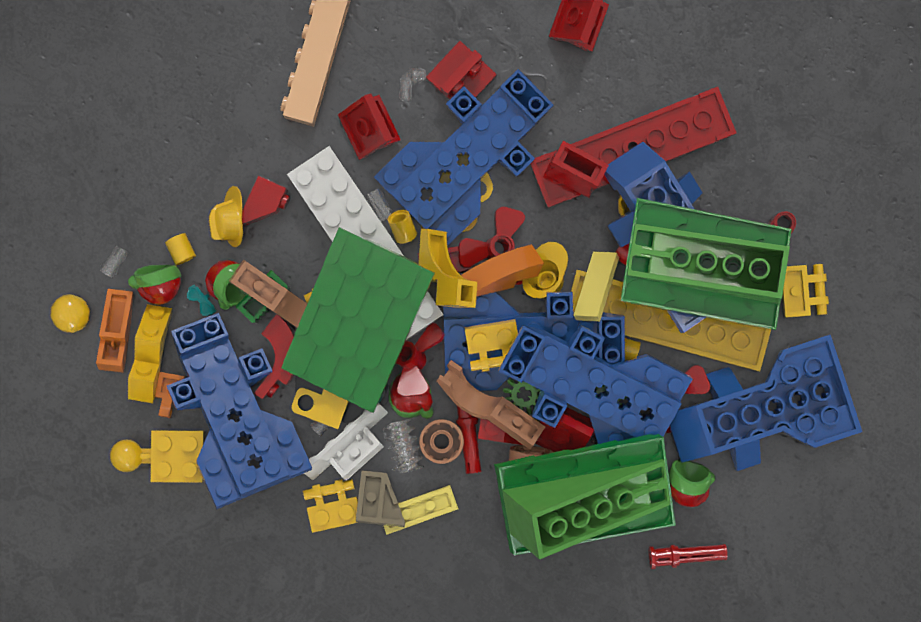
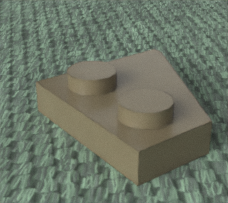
M361 471L356 522L405 527V520L387 473Z

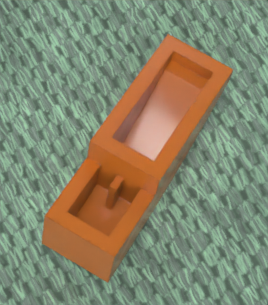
M531 244L493 257L473 267L461 276L467 280L477 282V296L514 288L517 281L537 277L544 262Z
M107 290L96 360L99 370L124 373L131 327L133 291Z

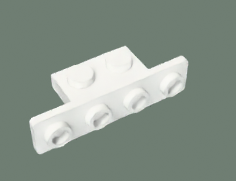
M378 403L374 413L365 409L363 414L354 422L346 425L341 434L335 439L330 440L321 452L309 459L312 470L304 474L314 480L332 464L341 477L347 481L384 447L370 429L388 413L385 408Z

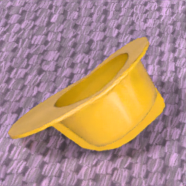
M236 186L229 188L224 202L215 205L209 215L212 239L228 241L233 247H238L243 238L242 196L239 188Z
M547 242L536 249L544 262L542 269L537 277L524 279L522 282L524 291L532 298L546 299V292H560L563 288V276L568 264V254L565 248L557 242Z

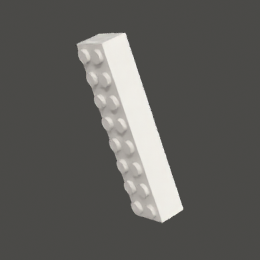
M330 146L287 174L332 242L338 228L341 227L363 239L371 240L404 256ZM428 291L406 341L444 315Z

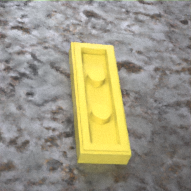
M593 252L574 312L576 320L600 322L619 260L617 253Z
M448 485L398 503L405 520V527L383 526L387 535L457 510L458 506L451 486Z

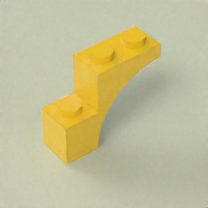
M421 229L418 265L435 273L432 282L437 283L436 305L453 308H476L477 282L465 279L454 268L447 248V232Z
M147 304L135 336L134 363L128 377V399L147 403L154 402L164 343L172 316V308Z

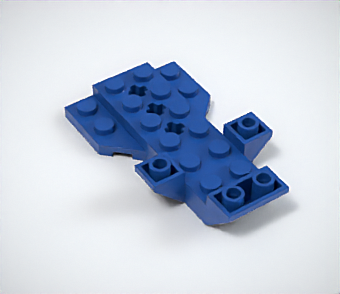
M519 69L483 105L465 86L462 87L446 103L462 125L445 142H409L374 176L379 184L424 229L447 232V247L480 215L482 177L498 162L517 177L535 160L519 142L554 105ZM458 155H468L469 164L467 166L464 164L458 165ZM441 172H449L451 174V182L448 184L446 182L440 183L441 177L439 174ZM422 190H432L431 196L433 199L431 201L427 199L425 201L421 200L423 196Z
M641 142L608 164L609 166L604 175L613 190H618L630 212L625 213L607 226L619 246L623 247L630 243L637 198L694 209L692 204L703 192L690 172L676 179L666 161L648 145ZM667 310L680 333L686 332L706 318Z
M498 292L476 296V308L443 306L445 374L449 370L447 365L452 360L462 367L466 380L479 391L497 390L509 376L499 372L498 369L500 367L489 368L490 371L482 372V370L471 371L470 361L480 360L479 353L469 354L467 344H463V342L467 341L464 327L515 319L518 333L521 327L526 325L545 330L567 342L582 325L605 337L595 355L596 357L610 364L621 361L622 363L625 362V316L603 312L600 322L576 320L573 312V292H546L545 312L519 313ZM502 349L487 351L488 358L503 356Z
M219 313L171 331L180 363L187 378L167 385V389L176 410L201 408L210 430L196 460V464L216 509L312 470L311 463L293 423L260 410L250 388L272 373V368L263 348L237 359ZM231 414L240 416L239 422L236 423L233 419L228 420V418H230ZM240 437L249 438V445L245 446L243 442L239 443ZM252 459L261 462L259 463V468L255 469L254 466H249L248 464H250V461Z
M526 325L521 327L498 371L521 383L524 381L540 389L532 417L554 428L563 415L567 403L588 413L598 444L614 440L622 441L648 434L664 436L681 406L680 401L693 380L691 376L648 354L637 356L636 359L623 363L621 361L610 364L595 356L605 337L582 325L567 342L542 329ZM602 385H605L606 391L597 394L595 388H601ZM627 396L628 402L620 405L618 399H624ZM647 408H650L649 410L651 413L649 415L642 416L640 411H646Z
M831 334L780 350L766 381L745 389L741 387L730 367L707 373L706 376L710 383L712 399L679 409L669 426L681 463L729 449L736 471L760 464V439L779 432H783L812 448L862 432ZM817 385L819 388H824V393H821L822 398L820 395H816L815 389H817ZM793 394L800 395L801 401H798V406L792 402ZM770 401L777 403L778 408L774 409L775 413L768 410Z

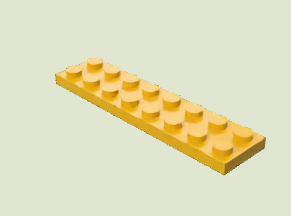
M576 270L571 292H573V312L576 309L587 273ZM612 280L603 312L625 316V336L760 372L771 329L706 317L686 332L680 333L667 310L622 302L623 282Z

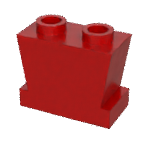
M562 141L544 174L589 198L593 189L596 190L609 165Z

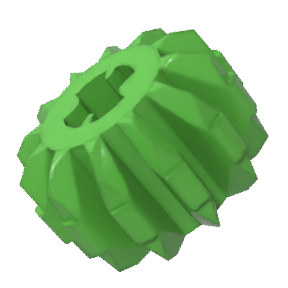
M508 379V384L513 388L512 390L503 388V392L511 393V397L505 398L508 401L513 400V404L515 406L518 405L522 411L523 407H526L527 414L532 415L530 406L533 405L535 407V401L538 399L537 392H540V389L526 382L521 383L518 381L515 384L513 380ZM521 387L531 392V397L528 396L529 400L526 402L522 398H517V392L520 393L519 388Z

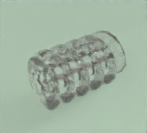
M413 418L390 423L383 428V432H391V435L386 437L385 441L393 442V445L387 448L389 452H396L390 458V461L398 462V465L392 468L395 472L406 473L425 468L424 465L416 464L422 460L421 455H414L420 449V446L412 445L418 438L415 435H409L410 432L415 430V426L407 425Z

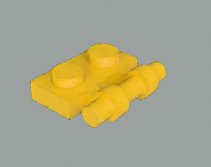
M823 264L813 265V275H807V265L787 266L782 295L784 318L811 316L810 306L816 305L817 315L827 314L826 304H829V299L825 294L827 276L824 274ZM808 283L815 284L816 297L809 298Z
M515 319L464 327L468 353H479L480 360L470 361L471 371L482 370V372L490 371L489 368L501 366L518 335ZM502 349L503 356L487 357V351Z
M342 479L335 480L334 484L325 486L318 484L313 485L311 489L303 490L305 500L315 498L316 506L307 507L312 533L358 523L356 522L357 496L347 498L345 492L355 489L353 479L347 481ZM337 493L338 501L324 503L323 496Z

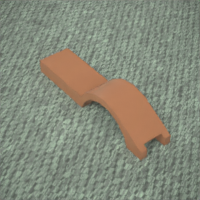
M243 260L229 281L292 325L298 327L307 303Z
M451 360L447 365L449 370L445 376L440 375L437 379L438 384L450 399L463 411L472 416L489 420L528 449H531L545 426L503 396H488L474 388L466 380L462 367Z

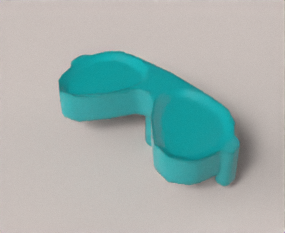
M195 285L188 288L187 298L200 303V313L202 316L212 315L217 311L208 300L210 298L209 294L204 295Z

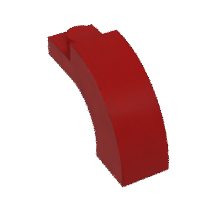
M278 314L274 316L261 333L270 341L275 352L272 373L265 378L255 391V394L261 399H265L267 396L269 398L273 397L280 387L277 384L279 380L285 385H289L294 377L293 374L281 367L295 335L289 324Z

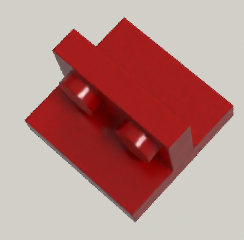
M561 0L549 37L557 41L570 42L585 51L592 52L609 4L603 2V0Z
M459 41L426 76V79L450 100L464 86L477 98L497 74L482 61V55L476 50L472 52Z
M371 93L364 95L338 114L359 160L401 140L380 95L372 96Z
M566 407L555 428L539 421L545 428L535 443L552 450L553 453L567 449L575 450L586 446L594 429L590 418Z

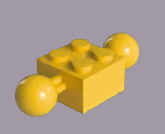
M152 430L151 448H141L138 443L132 440H121L112 447L110 460L112 465L121 472L134 471L140 464H151V482L202 483L204 480L196 460L205 442V430Z

